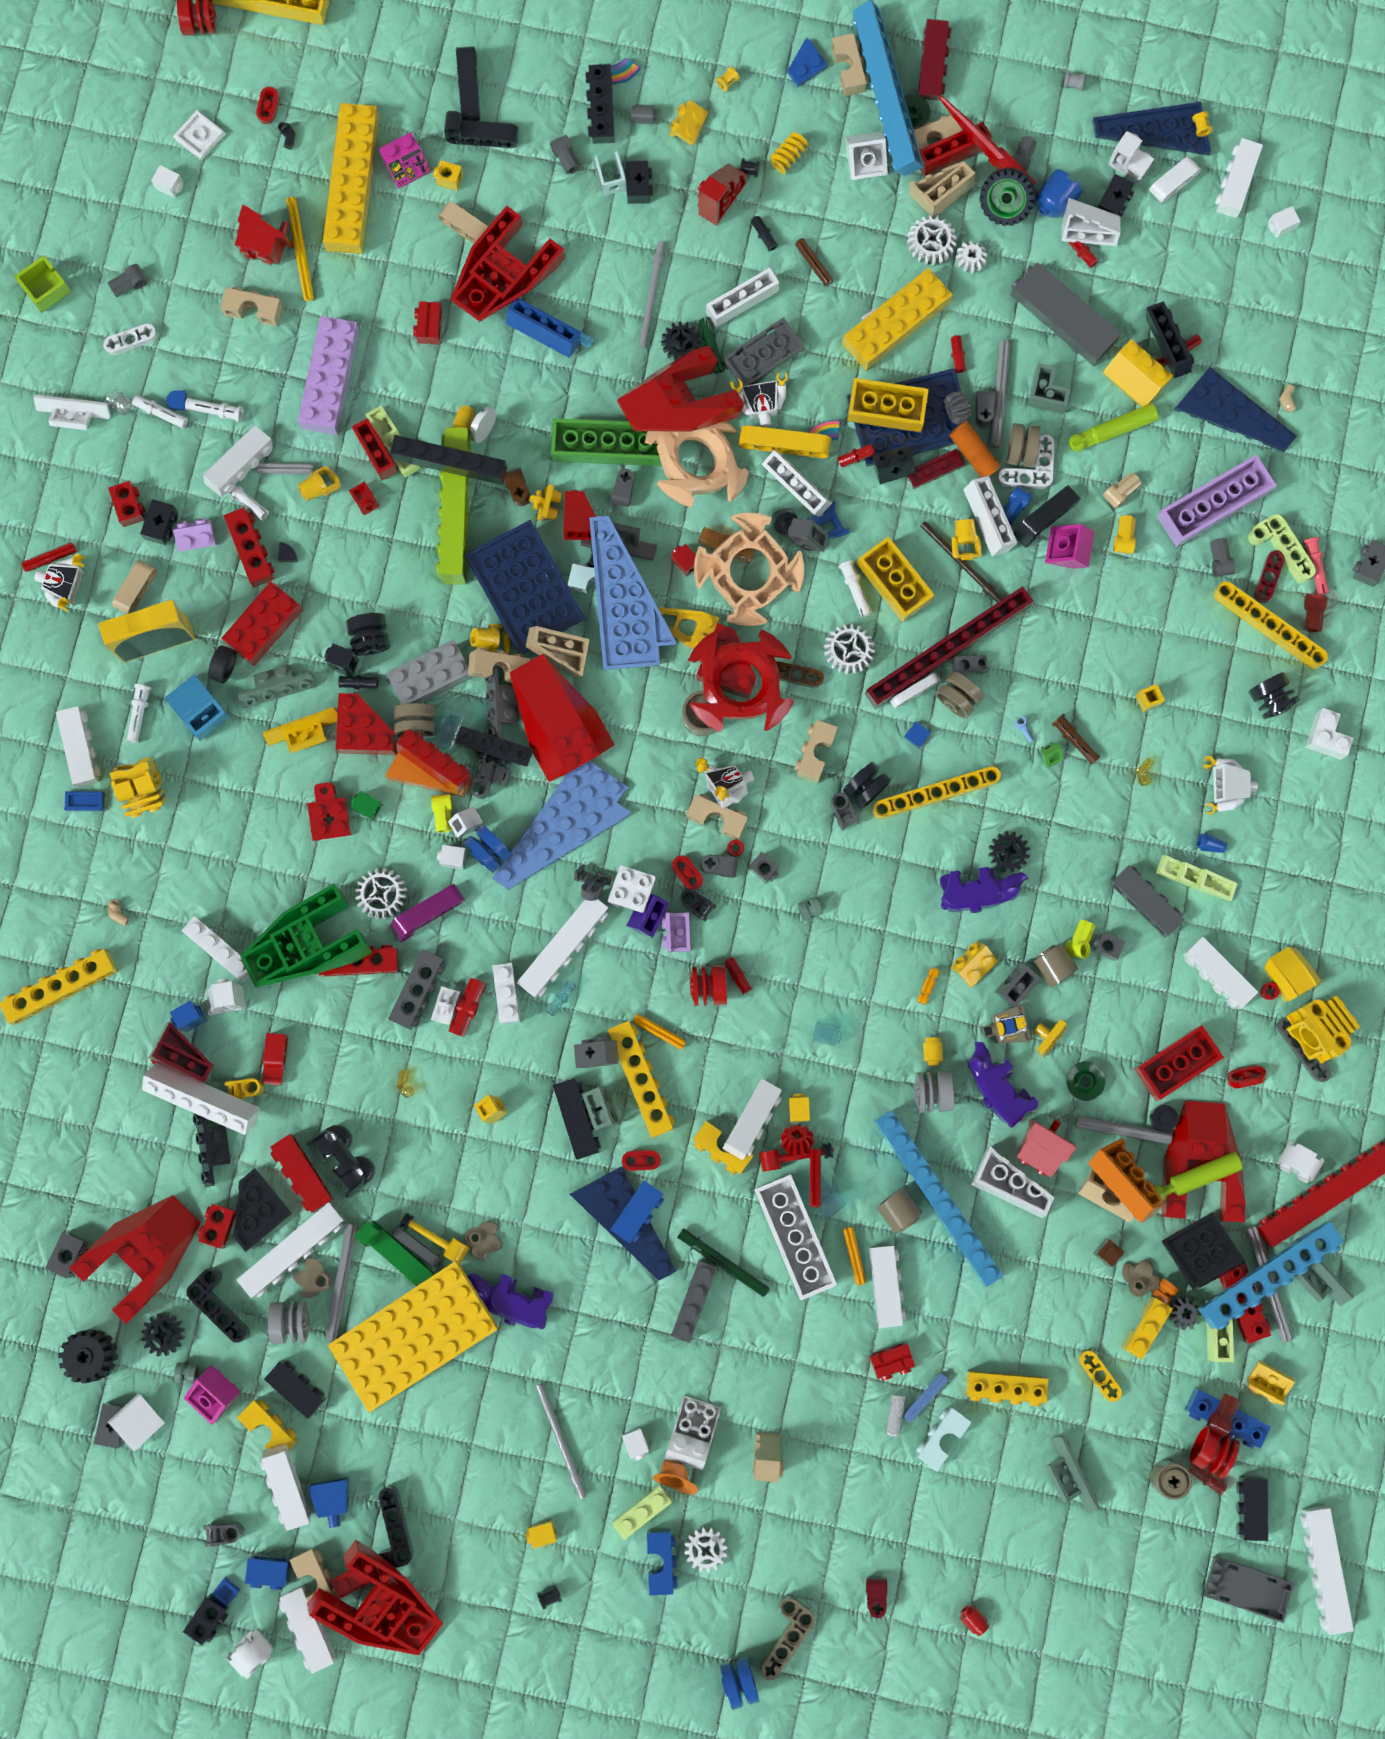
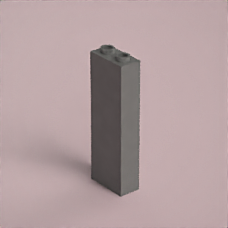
M1037 262L1033 267L1030 265L1024 272L1025 276L1021 280L1018 278L1011 286L1013 288L1011 296L1091 365L1095 366L1118 341L1121 333Z

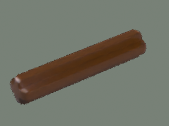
M800 238L797 240L796 247L824 286L831 284L833 278L805 239Z

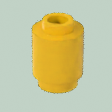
M462 405L457 410L452 427L468 428L470 433V427L475 418V410L469 406Z
M925 1038L923 1054L924 1063H928V1066H939L940 1062H943V1045L940 1042V1038Z

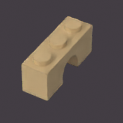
M854 33L832 38L831 48L835 63L845 62L851 66L850 69L841 71L840 83L844 97L865 92L866 85L869 82L867 73L863 72V57H860L858 52L860 51L859 41L855 40Z
M948 115L941 117L936 122H928L921 128L913 129L919 150L929 146L927 142L929 139L942 140L962 131L954 118Z
M225 287L220 306L223 315L242 319L243 313L247 308L255 307L258 309L256 317L259 323L278 327L283 308L278 297L274 295L264 296L256 291L245 292L237 287H232V289Z
M476 648V650L469 654L468 676L487 678L493 674L494 665H498L504 672V681L512 683L509 672L529 662L530 658H524L522 654L506 655L504 651L488 652L486 648Z
M816 720L815 725H810L807 735H810L809 741H804L801 750L804 753L802 760L798 759L794 769L798 771L796 776L815 783L819 782L825 762L816 759L813 751L819 746L831 748L838 727Z
M695 794L686 818L704 826L709 816L718 815L724 821L721 834L739 840L748 821V817L745 816L746 813L735 809V811L730 810L728 806L722 809L719 803L710 801V797L704 794H700V796Z
M1092 1169L1083 1180L1078 1194L1131 1223L1135 1217Z
M314 1546L290 1559L298 1579L305 1575L313 1576L318 1584L317 1589L321 1588L338 1598L330 1582L332 1580L330 1571L323 1566L322 1561L324 1559L320 1550H316ZM315 1592L306 1597L307 1601L311 1599Z

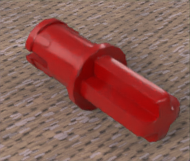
M1080 241L1068 242L1076 251L1077 257H1081L1089 268H1093L1098 263L1099 259L1089 250L1090 247L1088 245L1085 246Z
M954 335L950 338L951 357L954 361L955 372L964 373L967 371L964 359L966 353L963 351L961 336Z
M872 444L857 450L854 448L851 452L838 456L839 465L843 468L855 462L860 463L862 459L874 455L875 449Z
M735 958L727 959L724 964L732 976L731 980L735 981L741 994L743 995L752 990L753 988L744 975L745 972H742Z

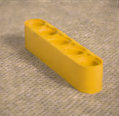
M745 425L741 427L738 445L741 448L766 452H773L775 450L782 454L828 458L831 437L823 434Z

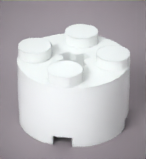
M1289 1141L1277 1161L1280 1164L1279 1169L1288 1174L1293 1172L1298 1176L1297 1179L1306 1184L1309 1181L1313 1182L1325 1160L1321 1157L1319 1161L1316 1159V1153L1300 1144L1292 1146L1293 1142Z
M255 1628L254 1631L251 1630L235 1645V1652L232 1653L230 1651L225 1659L242 1677L244 1676L247 1679L255 1672L254 1668L259 1663L263 1665L270 1658L269 1654L273 1651L272 1645Z

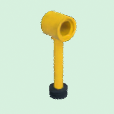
M406 1213L401 1218L399 1227L403 1226L404 1230H407L409 1227L446 1249L443 1256L453 1262L458 1261L461 1264L470 1249L468 1245L455 1238L451 1242L446 1241L414 1222V1216L409 1215V1213Z

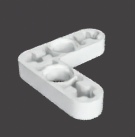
M1047 434L1040 436L1035 470L1004 468L999 472L998 483L1003 487L1016 488L1017 485L1028 489L1049 488L1053 480L1054 439ZM1046 440L1047 444L1050 445L1047 446L1046 452L1043 453L1044 445L1041 443ZM1047 458L1050 464L1042 466L1039 460ZM1004 474H1008V477H1010L1008 481L1002 478ZM1023 474L1028 475L1030 482H1021L1020 476ZM1034 475H1036L1035 479H1041L1042 476H1045V479L1048 480L1045 484L1042 483V480H1036L1035 484H1033Z

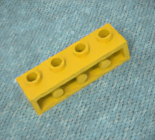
M967 1371L965 1395L970 1397L972 1401H982V1398H990V1402L994 1403L1010 1400V1404L1022 1405V1401L1029 1402L1031 1406H1041V1403H1047L1048 1379L1035 1376Z

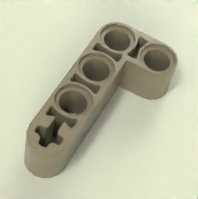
M791 1595L784 1596L780 1601L781 1612L791 1621L761 1663L762 1676L767 1680H774L778 1677L815 1623L814 1614L811 1609ZM788 1601L795 1604L794 1608L790 1611L784 1609V1604ZM803 1614H809L811 1619L809 1622L803 1623L800 1621V1617ZM791 1631H797L799 1636L797 1639L791 1640L788 1634ZM781 1647L787 1650V1654L782 1657L776 1654V1651ZM774 1663V1671H769L767 1673L766 1666L771 1667Z

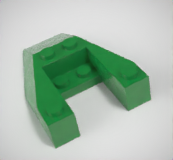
M335 883L284 911L240 955L255 988L315 975L355 963L372 953L365 937L358 929L326 947L323 946L314 927L349 908L342 891Z

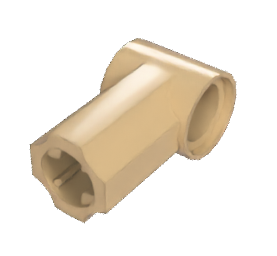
M1130 472L1119 483L1113 484L1102 496L1116 509L1142 483L1136 474Z

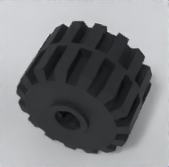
M93 1329L79 1331L67 1337L68 1342H63L61 1348L64 1349L63 1352L58 1354V1358L63 1359V1363H59L60 1369H66L63 1374L66 1377H72L71 1381L75 1383L81 1382V1384L106 1378L109 1375V1371L114 1370L116 1366L113 1364V1361L118 1360V1354H114L117 1346L116 1344H111L113 1338L110 1335L105 1336V1332ZM88 1354V1358L84 1359L83 1356Z

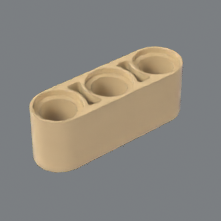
M451 201L447 203L438 215V218L445 225L473 244L488 228L486 224Z
M138 560L114 597L112 606L126 614L133 613L155 578L157 569L142 560Z

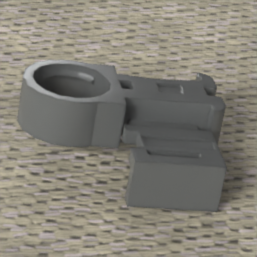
M479 760L481 767L478 777H474L470 785L471 793L475 798H486L490 794L492 783H495V781L501 782V785L505 788L508 787L512 774L511 769L499 767L494 761ZM481 783L479 794H475L474 787Z
M582 864L575 871L574 880L584 882L581 887V897L588 901H595L602 895L603 888L606 885L610 886L611 876L601 872H596V874L584 871L585 865Z

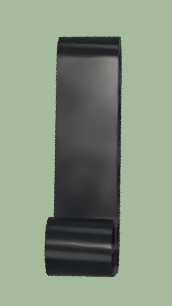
M474 46L456 47L460 108L463 120L481 121L476 49Z
M447 111L444 134L446 141L451 144L515 148L517 147L519 128L509 123L463 120L460 112Z
M1067 485L1021 522L1013 533L1015 538L1027 548L1041 532L1072 509L1081 500L1080 496Z
M217 1268L204 1270L188 1286L186 1291L187 1297L232 1342L239 1343L245 1341L250 1334L248 1326L212 1292L222 1280V1273ZM209 1272L215 1274V1281L213 1283L207 1279ZM196 1286L201 1289L199 1297L193 1294V1289ZM209 1300H212L215 1303V1309L213 1311H210L207 1308V1303ZM223 1314H226L229 1317V1323L227 1325H224L221 1322V1316ZM241 1329V1330H242V1332H241V1335H242V1336L236 1337V1334H237V1331H236V1330Z
M388 1485L380 1491L379 1503L391 1548L381 1551L379 1555L386 1556L389 1559V1564L394 1568H399L407 1565L412 1560L414 1551L399 1491L395 1486ZM387 1491L389 1494H393V1497L390 1500L388 1497L385 1498L384 1496L387 1493ZM396 1511L399 1515L398 1520H391L389 1512ZM394 1531H401L404 1538L397 1540L394 1537ZM399 1551H406L409 1558L402 1560L399 1557Z

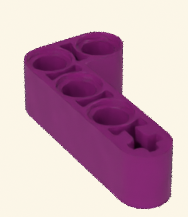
M452 884L398 915L392 920L389 927L400 943L412 937L416 930L462 904L465 898L457 886Z

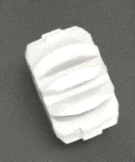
M969 241L968 245L963 243L961 248L957 250L958 255L955 259L959 262L958 268L964 267V273L967 269L970 270L971 274L974 273L975 269L979 272L982 268L981 266L986 264L987 253L984 252L985 246L979 248V242L976 245H973L972 241Z

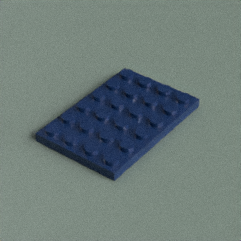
M955 368L893 383L929 389L921 432L853 422L860 447L862 448L869 444L873 445L875 453L872 456L909 446L911 454L916 455L955 445L949 434L960 426L961 423H952L944 402L946 396L950 395V393L961 392ZM851 394L846 397L848 405H850ZM872 456L864 458L866 467L873 465Z
M531 519L464 555L518 654H523L530 650L526 647L529 628L538 626L564 632L585 620L581 609Z

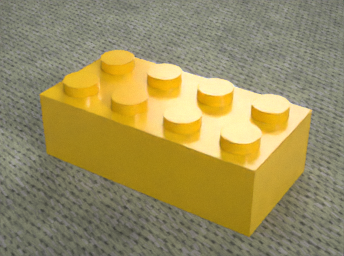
M854 378L847 421L921 432L929 389Z
M889 536L858 558V567L902 623L933 601L935 596Z

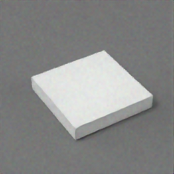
M196 110L173 135V138L202 161L226 134L221 128Z
M139 1393L108 1421L111 1427L134 1452L164 1424L163 1420Z

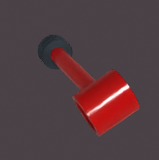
M831 1142L828 1145L823 1143V1148H817L821 1151V1156L824 1155L825 1159L829 1156L833 1158L834 1148ZM778 1150L759 1153L762 1172L782 1169L781 1163L810 1158V1152H805L804 1156L797 1154L796 1157L793 1153L779 1155Z

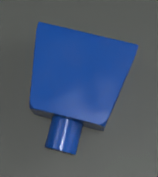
M349 1478L309 1485L308 1489L317 1517H327L329 1528L341 1526L339 1514H344L349 1509Z

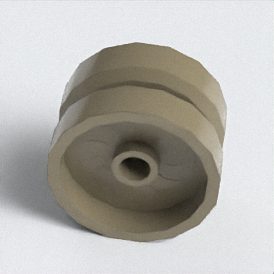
M1013 423L1008 443L1007 464L1017 465L1022 454L1023 466L1034 467L1040 445V426L1030 425L1025 435L1024 425Z
M952 672L946 679L947 685L942 684L935 692L936 697L951 712L963 719H968L974 711L973 706H978L985 696L967 677L958 672Z
M703 691L692 693L683 705L682 721L685 728L697 736L714 734L716 731L703 723L690 707L691 702L707 703Z
M409 703L394 707V718L398 720L394 724V735L401 737L408 728L413 732L417 731L423 738L436 735V723L431 721L436 718L435 706Z

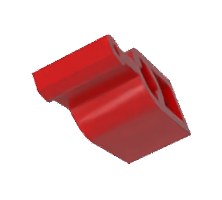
M266 1033L262 1084L282 1086L288 1035Z

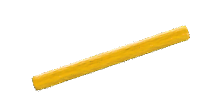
M294 196L286 198L303 298L306 302L314 300L297 201Z

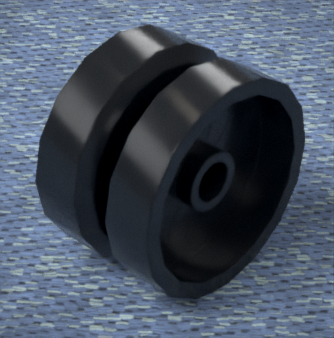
M873 761L856 773L843 789V792L849 798L861 792L855 799V804L861 810L871 803L891 782V779L886 774H881L873 779L879 772V767Z

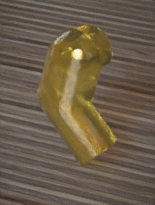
M1146 758L1136 771L1138 782L1142 786H1149L1152 782L1148 770L1153 766L1154 762L1149 758Z
M400 1069L396 1087L402 1096L409 1098L414 1095L413 1087L407 1082L409 1071Z

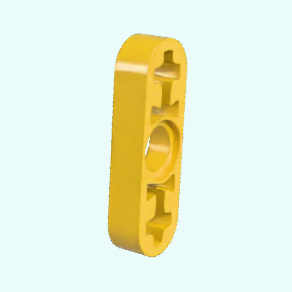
M1089 1350L1081 1352L1079 1363L1104 1398L1111 1402L1118 1401L1122 1396V1390L1098 1356ZM1085 1355L1093 1357L1091 1359V1362L1095 1366L1099 1364V1366L1095 1367L1091 1371V1373L1089 1371V1369H1092L1091 1365L1089 1363L1084 1364V1361L1086 1360L1084 1357ZM1099 1370L1104 1371L1106 1375L1105 1379L1101 1382L1095 1379V1373ZM1108 1383L1110 1388H1116V1396H1108L1109 1390L1107 1387L1104 1386L1102 1389L1101 1386Z

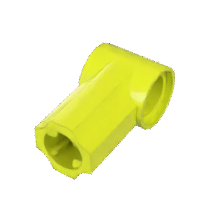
M451 794L431 796L436 833L453 831L448 823L452 818Z
M1086 920L1079 921L1072 940H1068L1064 947L1070 957L1086 959L1089 956V942L1096 927L1093 923Z

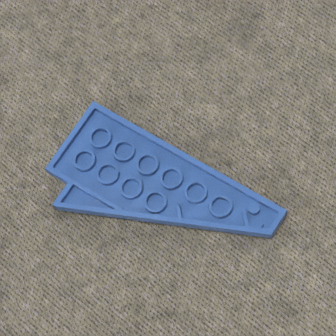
M589 517L603 669L660 665L659 646L676 645V640L610 517Z
M591 761L567 773L511 851L512 855L503 862L492 879L509 890L630 816L631 812L617 803L628 787Z

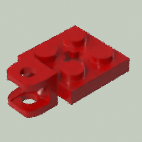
M333 783L316 784L314 787L316 802L307 803L312 841L351 836L346 798L337 799ZM324 788L328 790L326 794H323ZM327 814H330L331 817H334V820L331 821V825H328L327 822H324V818L327 817Z

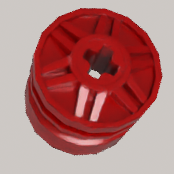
M177 0V15L183 36L196 35L198 26L202 35H206L207 30L209 34H215L217 19L212 0H196V3L193 0Z
M725 964L712 965L711 974H707L705 965H702V974H697V966H692L690 996L694 1002V1007L699 1006L698 998H703V1004L707 1006L708 997H712L714 1006L727 1005Z
M1206 1425L1199 1432L1193 1443L1189 1462L1201 1469L1206 1468L1208 1465V1472L1210 1474L1215 1473L1216 1477L1223 1479L1236 1461L1240 1442L1234 1438L1231 1439L1228 1435H1224L1221 1438L1219 1430Z

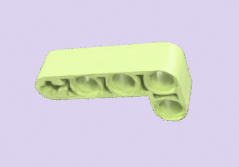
M1273 515L1254 526L1249 532L1248 540L1251 544L1260 545L1270 540L1275 549L1283 553L1285 557L1284 563L1297 582L1306 583L1314 576L1316 572L1314 564L1282 516ZM1271 522L1276 523L1278 529L1273 528ZM1255 532H1260L1262 534V538L1257 537L1255 535ZM1281 538H1285L1288 544H1283ZM1291 554H1296L1298 560H1294Z

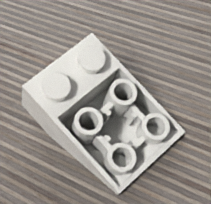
M684 1395L665 1458L703 1470L721 1407Z

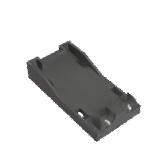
M783 317L723 358V364L738 384L739 379L742 381L743 386L759 383L774 369L803 351L805 346ZM774 329V332H771V334L767 335L769 331Z
M1213 1556L1203 1596L1284 1623L1290 1594L1293 1592L1295 1583ZM1229 1564L1237 1566V1570L1229 1568ZM1270 1577V1578L1275 1579V1580H1276V1583H1275V1582H1272V1581H1270V1580H1267V1578ZM1220 1596H1224L1229 1599L1228 1601L1220 1599ZM1259 1608L1267 1610L1268 1612H1260Z

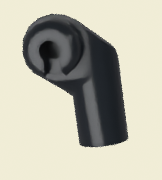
M282 121L278 124V130L285 137L283 147L292 150L296 133L288 123Z

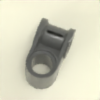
M976 391V424L980 428H988L992 424L996 401L995 391Z
M622 469L618 472L610 503L629 507L634 485V474L631 470ZM625 476H628L627 481L623 482Z
M836 793L831 799L830 805L841 831H844L850 825L860 824L848 796L844 793ZM842 798L845 803L844 806L838 807L835 804V799Z
M710 854L702 859L700 865L704 873L735 878L738 858ZM708 860H712L711 863L715 864L711 867V869H709L708 865L705 864L708 862Z
M239 1522L212 1523L203 1526L206 1530L207 1540L205 1547L234 1543L242 1538L244 1534V1527ZM230 1528H234L236 1530V1538L232 1537L229 1534Z

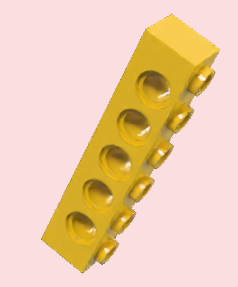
M97 949L90 953V957L77 959L73 962L74 965L56 970L55 975L42 977L38 980L39 983L21 988L20 993L5 996L3 998L4 1001L0 1002V1007L8 1024L16 1025L119 972L109 951ZM92 963H96L97 968L91 973L89 967ZM78 972L79 979L73 982L72 975ZM61 981L62 986L56 991L54 988L55 983ZM40 990H43L44 997L39 1000L37 998V993ZM26 999L27 1004L21 1009L20 1001Z
M627 1021L607 1029L611 1039L617 1041L618 1057L651 1138L672 1131V1126L675 1125L672 1115H667L665 1107H668L665 1097H660L657 1091L660 1089L657 1078L653 1079L650 1071H653L650 1061H645L643 1053L646 1051L642 1041L638 1043L636 1039L638 1031L635 1024L631 1025ZM625 1038H631L633 1045L630 1048H624L622 1041ZM632 1056H638L641 1059L638 1066L630 1065L629 1060ZM639 1074L647 1075L648 1081L645 1084L637 1082ZM646 1092H653L655 1094L653 1102L649 1103L644 1100ZM654 1110H660L663 1113L662 1118L658 1121L653 1120L651 1117Z

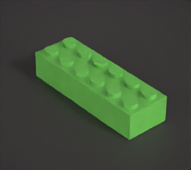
M553 418L552 462L662 466L657 450L658 444L653 443L650 445L645 443L647 431H634L629 421Z

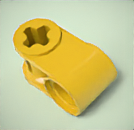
M250 1078L224 1083L227 1086L228 1094L241 1100L259 1096L264 1091V1084L258 1079ZM253 1082L257 1084V1090L254 1093L250 1091V1085Z

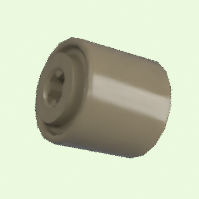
M1054 944L1039 954L1033 962L1050 988H1053L1079 970L1062 944L1057 946Z
M904 1187L898 1189L876 1207L895 1233L905 1231L919 1220V1216L923 1213Z
M1165 1459L1157 1462L1150 1472L1152 1487L1156 1492L1168 1499L1178 1500L1184 1498L1192 1487L1190 1472L1173 1460ZM1172 1476L1179 1479L1175 1487L1169 1483V1480H1172Z

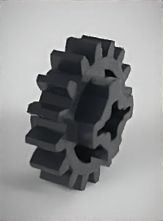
M679 321L678 326L672 323V329L666 327V333H662V339L664 340L661 341V346H664L663 353L668 352L667 358L673 356L675 361L692 350L701 348L699 345L701 344V338H698L700 332H694L695 326L689 328V322H686L684 326ZM680 337H682L683 347H681V344L679 342Z
M1005 831L1004 836L1000 833L997 835L998 840L992 839L991 842L994 845L988 847V849L992 850L988 857H993L990 863H997L996 869L1002 867L1003 873L1007 869H1009L1010 873H1013L1014 868L1019 871L1021 870V865L1025 866L1027 864L1024 859L1030 858V855L1026 854L1030 848L1025 847L1028 842L1027 840L1022 842L1023 835L1016 837V832L1013 831L1009 835L1008 831ZM1008 840L1006 845H999L1000 842ZM1016 843L1020 846L1021 850L1017 848ZM1010 846L1011 852L1013 854H1011L1008 858V852H1006V850ZM997 854L1001 856L1003 861L998 858ZM1013 859H1020L1017 863L1010 864Z
M158 1313L157 1319L151 1316L149 1318L151 1323H144L147 1329L141 1330V1333L145 1334L141 1341L147 1342L144 1348L150 1347V1354L157 1351L158 1357L163 1352L165 1356H168L170 1351L172 1353L177 1352L175 1346L181 1347L182 1344L179 1341L185 1339V1336L181 1335L185 1328L179 1327L182 1321L176 1322L177 1316L175 1315L169 1318V1313H165L164 1317L161 1313ZM167 1322L170 1323L174 1328L172 1329L169 1326H167ZM155 1325L156 1329H155L154 1332L151 1334V1330H152L153 1326ZM166 1332L167 1336L160 1337L159 1333ZM175 1335L174 1342L171 1344L170 1340ZM152 1341H156L157 1343H159V1347L156 1346Z

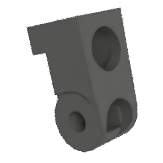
M984 655L955 656L951 660L952 672H958L962 675L989 672L987 656Z

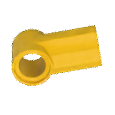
M1125 515L1119 517L1113 552L1134 553L1136 518L1133 516Z

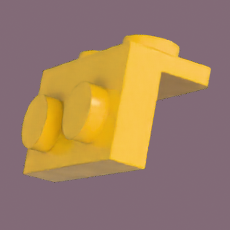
M690 100L679 106L677 110L678 115L670 125L671 131L669 136H678L689 145H693L708 112Z
M976 941L969 946L968 950L961 957L955 960L951 969L957 972L965 983L972 988L998 962V959L986 945Z
M1258 1360L1247 1377L1248 1388L1253 1393L1261 1394L1267 1397L1270 1402L1278 1403L1282 1406L1285 1404L1286 1395L1295 1383L1294 1378L1261 1360Z

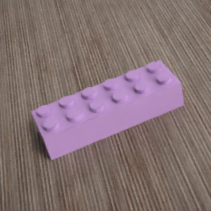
M320 316L298 418L301 429L338 435L360 332L357 322Z
M1256 454L1163 508L1157 515V518L1177 548L1268 495L1277 485Z

